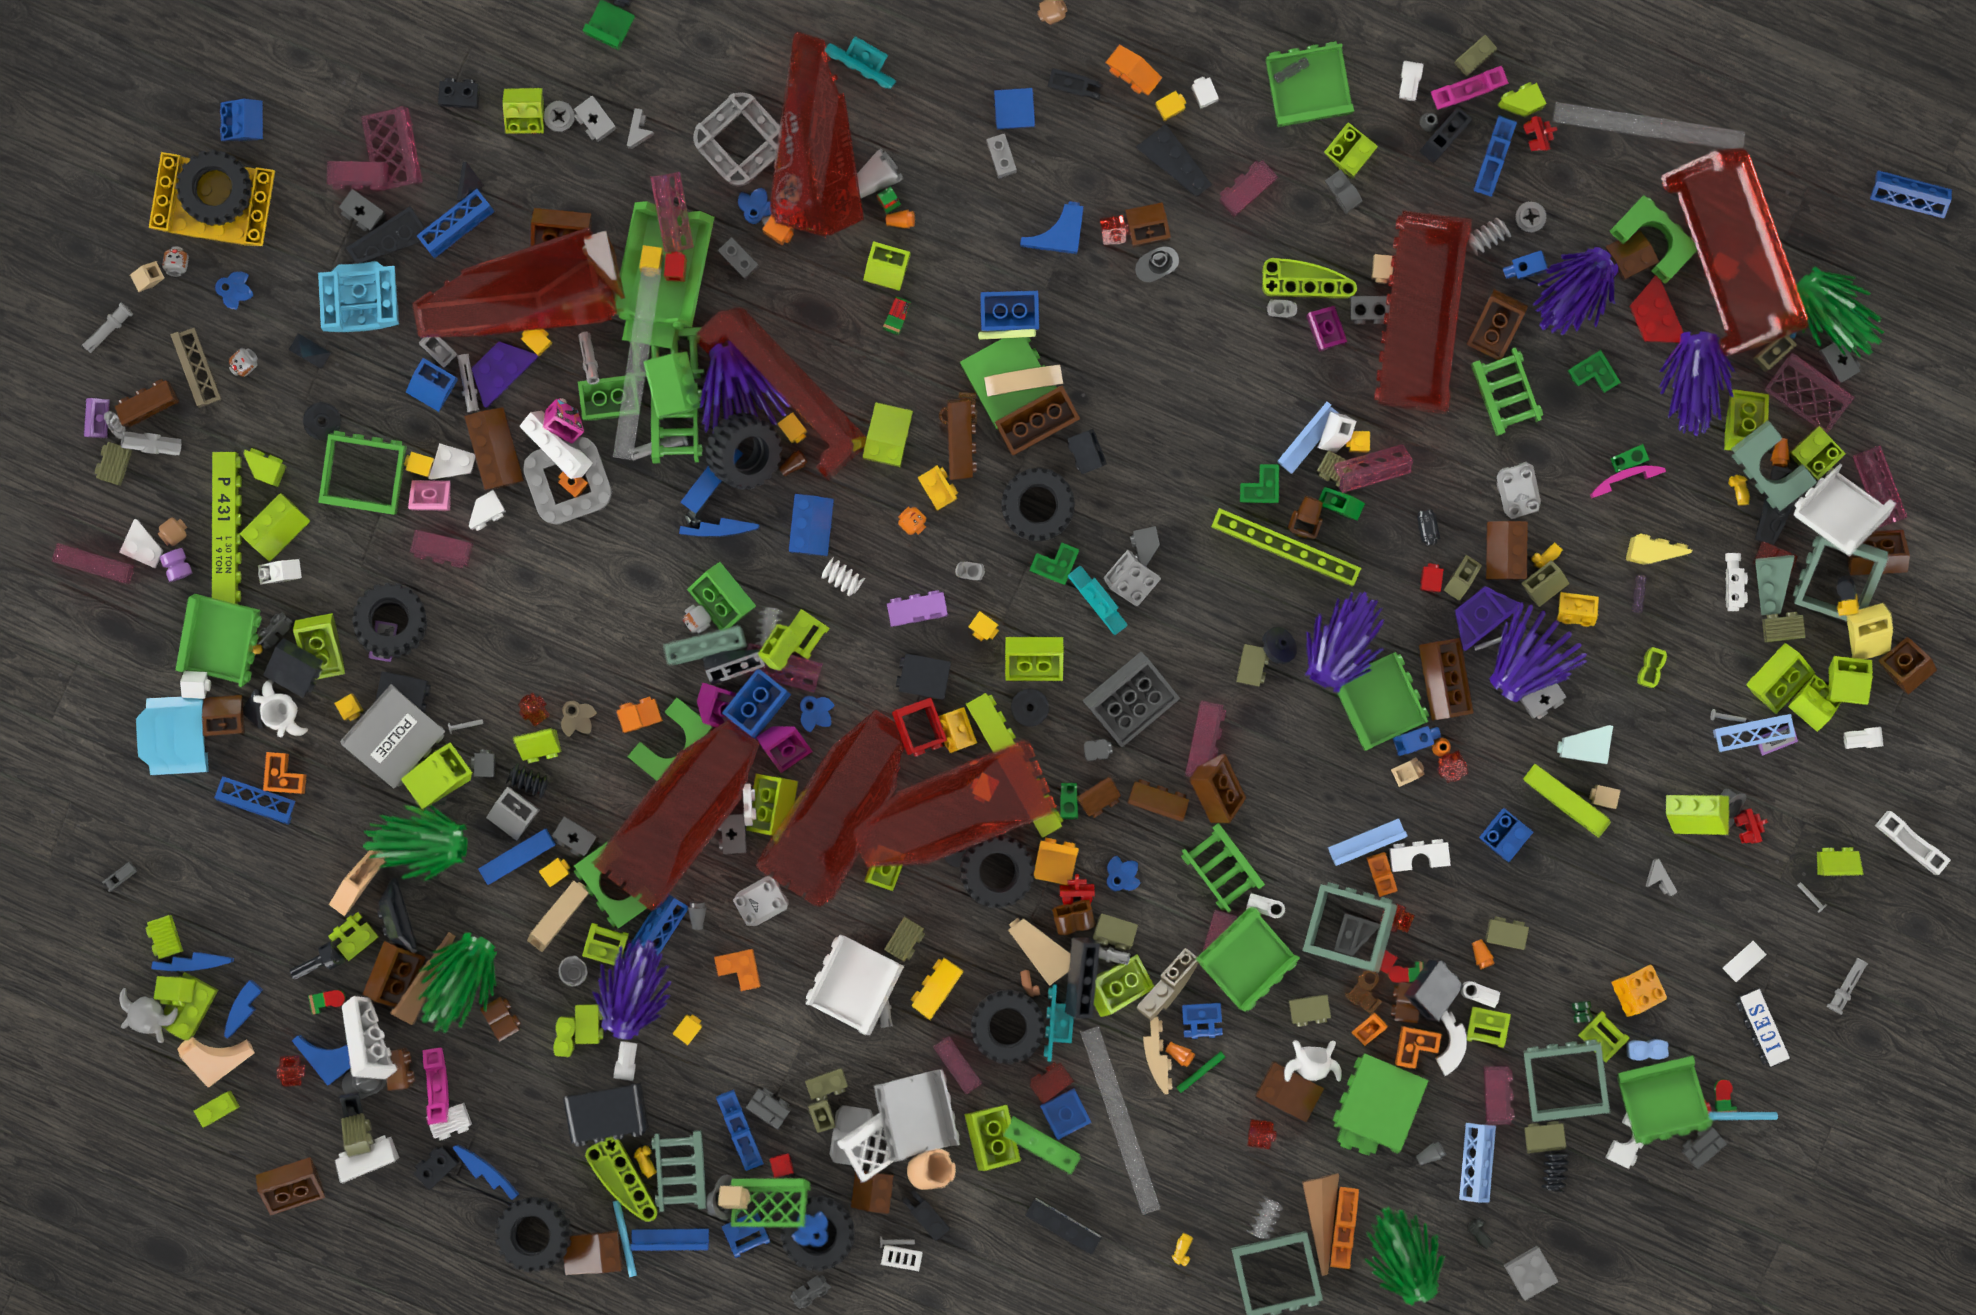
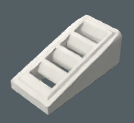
M885 1245L881 1264L919 1271L923 1252ZM890 1251H894L892 1261H888ZM897 1252H901L899 1263L895 1262ZM905 1253L909 1254L907 1264H903ZM912 1255H916L914 1266L911 1265Z

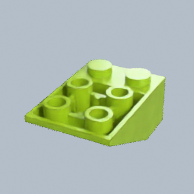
M450 742L431 754L401 778V780L422 810L469 782L472 772Z

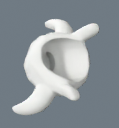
M271 679L266 681L262 687L263 696H254L253 698L255 702L261 703L260 715L264 724L274 730L279 729L277 732L279 737L284 735L285 730L294 736L305 734L308 728H301L294 722L298 707L292 698L287 694L275 693L272 689L274 681Z
M1297 1040L1293 1042L1296 1058L1289 1061L1286 1065L1284 1073L1286 1081L1290 1080L1295 1070L1305 1079L1311 1081L1326 1077L1329 1070H1332L1337 1081H1341V1067L1335 1060L1330 1058L1336 1045L1335 1041H1331L1327 1049L1301 1047Z

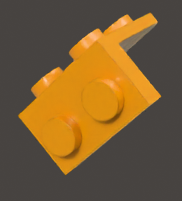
M1050 838L1040 841L1034 878L1067 885V880H1072L1079 848H1075L1074 843L1065 841L1063 845L1056 844V840Z
M1652 965L1645 966L1628 976L1611 982L1627 1017L1642 1013L1667 998Z

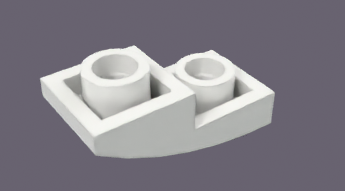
M1752 941L1723 969L1737 982L1766 954Z

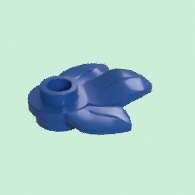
M763 188L756 189L752 192L751 196L741 192L738 198L739 208L744 212L745 220L751 224L759 223L763 217L771 216L776 207L775 203L767 202V193ZM755 211L757 215L752 216L750 213Z
M233 272L228 278H221L216 282L215 290L218 295L222 296L223 302L228 308L237 309L239 301L248 300L253 297L251 289L245 285L248 274ZM223 284L228 285L229 288L227 291H224L222 289Z
M807 696L803 698L800 703V708L803 712L800 720L803 727L808 732H811L816 724L823 727L831 726V716L828 711L834 707L833 702L826 697L816 699L813 696ZM808 702L813 703L812 709H807L806 704Z
M1114 856L1107 866L1109 873L1107 885L1111 890L1120 891L1125 889L1132 891L1140 885V881L1134 877L1138 871V863L1136 861L1122 863L1118 856ZM1114 878H1118L1120 883L1115 884Z
M818 1212L814 1218L806 1214L805 1227H799L800 1230L792 1235L793 1239L801 1245H824L828 1238L826 1232L827 1218L822 1212ZM816 1233L820 1234V1238L818 1240L815 1239Z

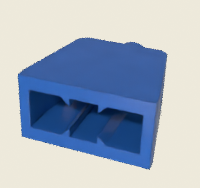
M1538 251L1512 260L1513 265L1503 268L1506 279L1517 276L1520 280L1546 272L1545 269H1548L1543 252ZM1527 264V270L1521 271L1520 266Z
M1426 726L1394 737L1393 741L1398 756L1433 745V740L1441 738V733L1438 727L1429 729Z

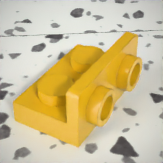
M938 465L918 477L937 511L957 499L955 495L958 494L953 483L949 485L946 481L948 475L944 468L939 469Z
M1560 592L1557 620L1564 624L1574 623L1581 624L1582 626H1594L1598 616L1599 597Z
M964 707L939 716L947 739L944 743L950 753L977 743Z

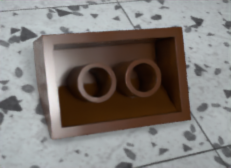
M534 208L531 219V252L587 258L582 245H585L584 237L591 234V213Z
M163 379L158 380L152 384L153 387L146 390V388H143L135 393L136 396L130 399L125 397L119 400V404L115 408L121 425L130 428L179 403L180 401L170 382L167 380L163 381Z
M1528 521L1487 522L1486 579H1527Z
M1904 530L1874 531L1863 542V544L1888 552V560L1882 574L1908 572L1910 553ZM1847 554L1850 575H1868L1871 573L1875 561L1855 554L1850 556Z
M1221 754L1198 766L1190 778L1191 784L1210 822L1230 823L1244 803L1246 796L1226 754Z
M1139 779V782L1134 781L1127 801L1128 804L1183 822L1189 799H1186V794L1176 791L1174 795L1168 793V788L1157 785V788L1150 787V782Z
M384 941L363 995L376 1002L396 1008L402 996L407 992L419 974L425 956L416 952L412 953L401 946Z
M311 1157L255 1175L258 1193L270 1216L325 1198L317 1169Z

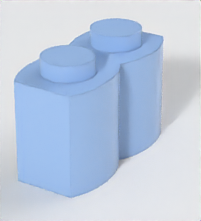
M1651 1039L1647 1042L1632 1040L1626 1043L1627 1057L1631 1059L1644 1060L1648 1057L1664 1059L1668 1057V1042Z

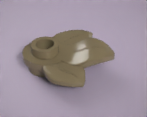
M576 701L566 702L562 708L564 717L561 721V727L563 732L568 737L575 730L589 734L592 728L589 718L596 715L595 709L589 704H579ZM570 707H574L576 709V712L574 714L569 713Z

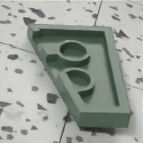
M1794 555L1756 559L1761 615L1781 614Z

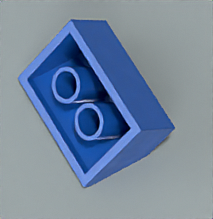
M1038 291L981 292V331L1039 330Z
M795 494L789 552L828 556L834 499Z
M756 669L722 713L756 739L791 694L763 671Z

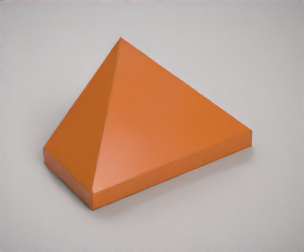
M1373 1013L1351 1033L1366 1046L1388 1026Z

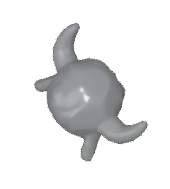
M123 988L119 1000L122 1009L128 1014L121 1027L125 1029L130 1026L133 1030L145 1034L156 1033L158 1042L163 1043L164 1037L161 1026L172 1024L177 1017L178 1009L174 1008L169 1015H164L160 1002L148 997H140L132 1003L127 997L126 988Z

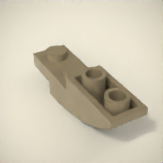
M1185 948L1160 975L1161 980L1136 1007L1137 1010L1151 1021L1163 1008L1166 1010L1198 965L1196 961L1197 956Z

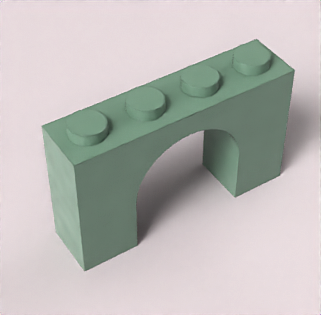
M1767 420L1731 448L1735 453L1732 457L1738 465L1742 463L1746 467L1743 471L1749 479L1754 477L1757 481L1755 486L1760 493L1763 494L1765 492L1769 496L1766 500L1773 509L1777 507L1781 511L1817 482L1803 464L1783 479L1770 480L1762 476L1759 465L1763 454L1782 440V437Z

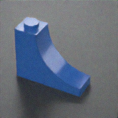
M1078 202L1064 204L1059 220L1050 230L1034 237H1021L1020 247L1077 254L1083 206H1080Z
M301 1035L292 1040L327 1086L351 1068L348 1045L337 1049H324L310 1044Z

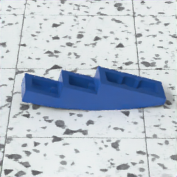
M1498 116L1474 191L1492 197L1517 121Z
M737 448L734 453V464L743 455ZM708 466L682 499L681 503L697 514L706 500L722 483V480L718 479Z
M721 518L720 525L701 522L700 529L680 526L679 534L697 537H722L758 530L760 525Z
M544 829L488 862L478 870L487 885H490L556 844L548 830Z
M193 952L192 959L175 956L172 963L153 961L152 969L193 971L234 962V958Z
M734 1089L716 1096L745 1170L747 1171L764 1164Z
M458 1144L453 1147L475 1178L483 1175L493 1189L500 1185L511 1200L519 1195L511 1183L487 1161Z

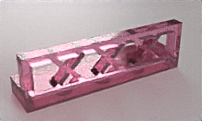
M680 172L650 177L664 253L693 248V239ZM674 177L675 179L674 188H672L670 185L669 178ZM675 196L679 201L678 207L674 205L673 200ZM678 216L682 217L681 226L677 222ZM682 234L686 238L687 245L682 246L681 244Z
M1403 444L1336 463L1334 464V469L1341 478L1339 488L1344 493L1411 473L1413 459ZM1401 452L1403 457H1395L1392 455L1394 453ZM1377 458L1387 459L1386 462H1379L1375 460ZM1363 462H1364V463L1370 464V466H1369V467H1362V466H1359V463H1363ZM1347 467L1353 470L1351 472L1344 473L1342 468Z
M1881 446L1854 455L1853 458L1866 493L1883 505L1889 499L1896 503L1890 516L1879 527L1907 518ZM1873 452H1876L1878 461H1876ZM1881 471L1884 473L1885 479L1882 478ZM1888 489H1889L1890 492H1891V495H1892L1891 497H1890L1889 494H1888ZM1895 508H1897V510H1898V513H1899V516H1898V517H1897L1896 512H1895V510H1894Z
M749 643L747 650L759 649L760 651L762 649V646ZM790 655L786 666L781 671L774 669L776 673H768L766 668L770 667L766 663L765 667L759 669L775 682L814 693L823 664ZM756 670L748 672V674L752 675ZM790 673L794 678H786L784 674ZM802 679L814 680L813 685L804 683Z

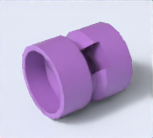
M183 548L170 551L159 557L163 567L168 568L166 575L169 582L182 579L193 573L190 565L184 562L186 555Z

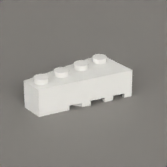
M353 996L342 1005L352 1076L386 1079L396 1072L397 1068L395 1064H392L390 1059L392 1054L384 1043V1033L378 1027L377 1022L379 1020L370 998Z

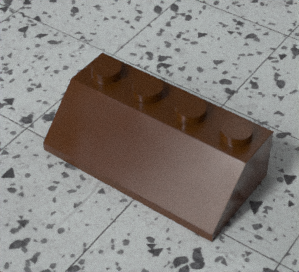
M1063 385L998 419L995 421V424L1009 452L1015 455L1076 422L1080 417Z
M971 399L948 400L950 480L972 478L973 473L977 472L976 461H972V453H976V442H972V434H976L975 423H971V415H975V404H971Z
M504 407L464 416L484 489L490 491L523 482L524 479Z
M1457 638L1419 645L1432 721L1473 714L1461 639Z

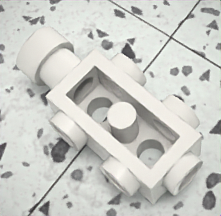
M1726 553L1727 611H1739V608L1744 607V603H1747L1748 600L1747 592H1744V584H1747L1748 577L1747 573H1744V568H1739L1741 553ZM1732 575L1735 577V581H1732ZM1732 595L1735 596V600H1734V601H1733L1732 598H1731Z

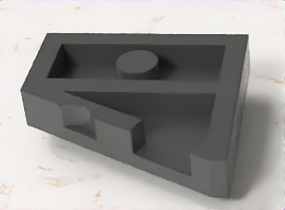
M1344 914L1334 950L1353 956L1381 924Z

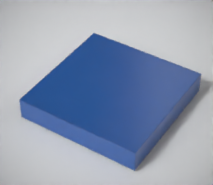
M1032 88L994 90L997 129L1035 127Z
M1074 1088L1040 1105L1057 1140L1092 1123Z

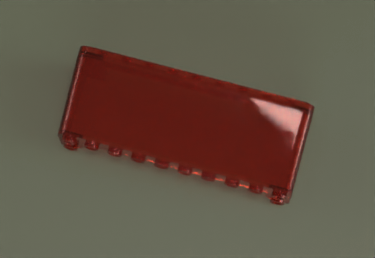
M1744 148L1716 150L1662 175L1663 188L1669 193L1678 194L1679 204L1685 214V221L1689 225L1692 240L1698 250V257L1704 267L1705 277L1708 279L1711 287V294L1717 304V311L1722 318L1724 331L1728 335L1720 340V349L1724 356L1741 354L1806 329L1808 327V320L1748 152Z
M1402 211L1401 215H1398L1395 229H1399L1398 237L1394 236L1393 248H1396V256L1392 255L1391 267H1394L1393 275H1389L1388 286H1392L1391 294H1387L1386 298L1389 312L1385 313L1383 323L1387 324L1386 332H1382L1381 343L1385 344L1384 351H1380L1379 362H1382V368L1377 371L1376 381H1380L1379 387H1376L1374 400H1377L1378 405L1437 414L1447 413L1451 392L1448 390L1466 246L1470 238L1472 219Z
M734 307L718 312L696 333L697 344L708 355L713 347L720 343L723 345L729 339L830 445L822 454L821 462L815 467L828 481L865 447V435L744 308Z

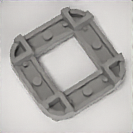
M733 93L728 96L727 100L701 123H698L693 136L698 151L725 181L735 186H743L750 183L783 153L787 144L782 127L777 124L751 94ZM742 113L766 139V142L740 165H737L715 141L714 137Z
M578 437L573 444L566 440L564 441L569 446L581 450L593 463L585 473L591 492L565 502L555 503L544 472L545 468L554 466L556 463L542 449L532 452L525 459L524 474L537 512L543 520L550 524H563L564 522L600 511L607 506L611 499L612 488L609 484L598 448L588 438Z

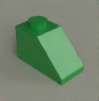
M1324 487L1319 498L1323 502L1322 507L1357 521L1365 504L1353 496Z

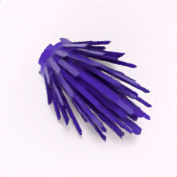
M1599 247L1587 249L1586 252L1561 255V259L1571 260L1553 264L1548 269H1545L1547 274L1559 270L1562 271L1538 283L1537 286H1542L1563 274L1565 275L1540 294L1543 296L1533 304V306L1537 305L1554 290L1557 291L1536 310L1540 311L1542 309L1541 317L1543 319L1540 323L1542 330H1546L1550 324L1556 325L1552 329V333H1554L1567 322L1561 331V335L1566 333L1571 324L1576 328L1577 332L1590 308L1588 320H1591L1601 295L1594 323L1596 327L1600 313L1603 315L1605 312L1608 289L1610 303H1615L1614 277L1618 273L1617 263L1614 265L1610 259L1611 255Z
M1684 332L1680 335V343L1665 360V364L1660 372H1663L1674 358L1659 388L1663 387L1660 394H1663L1678 368L1672 385L1674 391L1668 418L1679 409V431L1682 430L1683 426L1684 434L1686 432V425H1689V431L1692 432L1694 427V435L1697 436L1699 434V422L1702 424L1701 432L1703 434L1706 432V427L1709 428L1711 400L1713 415L1716 416L1718 411V419L1721 420L1717 378L1722 391L1724 386L1720 369L1731 397H1734L1731 388L1732 384L1729 379L1732 376L1727 366L1730 367L1732 372L1736 371L1720 347L1719 337L1716 334L1700 332V334L1691 335V332Z
M1351 592L1349 599H1345L1336 621L1340 602L1338 598L1329 626L1326 625L1324 627V632L1320 630L1322 616L1319 614L1318 618H1315L1313 643L1310 634L1307 632L1306 645L1309 668L1305 675L1310 676L1309 679L1325 688L1329 686L1334 687L1333 692L1339 693L1343 685L1372 671L1367 669L1371 666L1368 663L1375 659V656L1383 650V648L1378 649L1357 666L1371 652L1369 649L1361 655L1380 631L1379 629L1384 622V619H1382L1373 630L1370 629L1383 608H1379L1375 616H1372L1378 599L1366 603L1368 600L1366 592L1363 594L1360 592L1354 603L1352 601L1353 593Z
M638 939L636 946L632 948L630 957L631 943L629 942L624 959H621L623 947L620 945L619 954L615 959L613 985L612 970H608L609 993H607L604 966L600 964L602 979L599 978L598 982L603 1003L598 993L593 992L603 1017L602 1028L605 1031L608 1029L613 1032L614 1037L632 1039L634 1035L638 1036L640 1029L661 1016L656 1013L667 1005V1003L663 1002L671 996L664 995L656 1003L658 998L671 984V981H668L655 998L649 1001L668 966H665L664 969L662 967L659 970L658 974L655 972L662 958V953H659L657 957V954H655L656 949H653V941L647 940L645 948H643L640 944V939Z

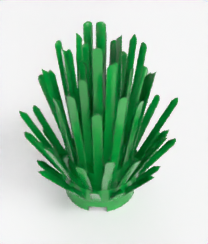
M1815 266L1812 268L1814 273L1811 272L1809 275H1805L1793 288L1795 291L1789 293L1795 299L1802 332L1804 333L1805 328L1809 326L1813 338L1818 346H1821L1822 343L1812 323L1813 320L1818 331L1823 333L1824 329L1844 356L1846 353L1841 348L1842 344L1849 352L1853 350L1859 358H1861V354L1856 350V346L1870 355L1873 352L1871 350L1872 346L1867 341L1878 345L1882 343V340L1875 335L1872 329H1876L1881 334L1885 332L1867 318L1871 317L1877 322H1881L1880 319L1882 318L1853 299L1852 297H1857L1856 293L1846 288L1865 295H1870L1871 293L1863 290L1862 287L1853 285V281L1843 279L1856 278L1855 276L1824 272Z
M405 805L407 810L420 815L421 819L411 816L412 820L380 815L382 819L390 822L387 825L369 824L373 827H381L384 830L364 831L368 837H373V841L377 842H366L363 848L382 852L371 855L369 858L388 857L384 859V861H388L387 864L381 865L379 868L412 864L409 866L410 869L418 866L421 868L403 875L402 879L416 877L430 871V875L424 879L426 881L455 863H464L462 856L466 857L468 837H465L463 830H467L466 825L456 824L432 805H430V808L438 816L427 810H422L412 805L411 807Z
M464 933L459 941L433 951L435 954L443 953L429 961L430 964L420 970L429 971L443 961L439 967L422 980L421 983L423 984L440 971L417 998V1000H420L422 997L430 998L422 1008V1011L425 1012L422 1021L426 1023L428 1019L429 1021L439 1020L434 1031H438L440 1027L441 1029L444 1028V1033L448 1030L452 1019L455 1022L459 1017L470 993L459 1023V1028L462 1027L466 1016L471 1011L481 976L479 1004L481 1005L484 999L483 1010L486 1012L489 981L490 994L492 996L494 995L493 985L496 986L494 958L497 952L493 951L495 946L485 938L480 936L477 939L471 937L472 933Z
M1389 1207L1383 1208L1382 1213L1385 1217L1383 1221L1376 1215L1378 1221L1377 1228L1372 1224L1376 1231L1374 1235L1380 1245L1369 1232L1366 1233L1374 1244L1373 1247L1389 1269L1375 1256L1372 1257L1373 1260L1384 1272L1368 1259L1364 1260L1376 1270L1372 1271V1273L1386 1282L1380 1283L1381 1285L1379 1286L1402 1296L1407 1304L1415 1305L1414 1302L1420 1300L1423 1303L1427 1302L1438 1293L1437 1287L1439 1284L1437 1280L1445 1255L1439 1256L1436 1265L1438 1234L1435 1238L1434 1236L1431 1238L1430 1254L1426 1223H1424V1251L1417 1215H1414V1220L1411 1219L1412 1236L1404 1209L1403 1211L1400 1209L1399 1214L1395 1211L1396 1222Z

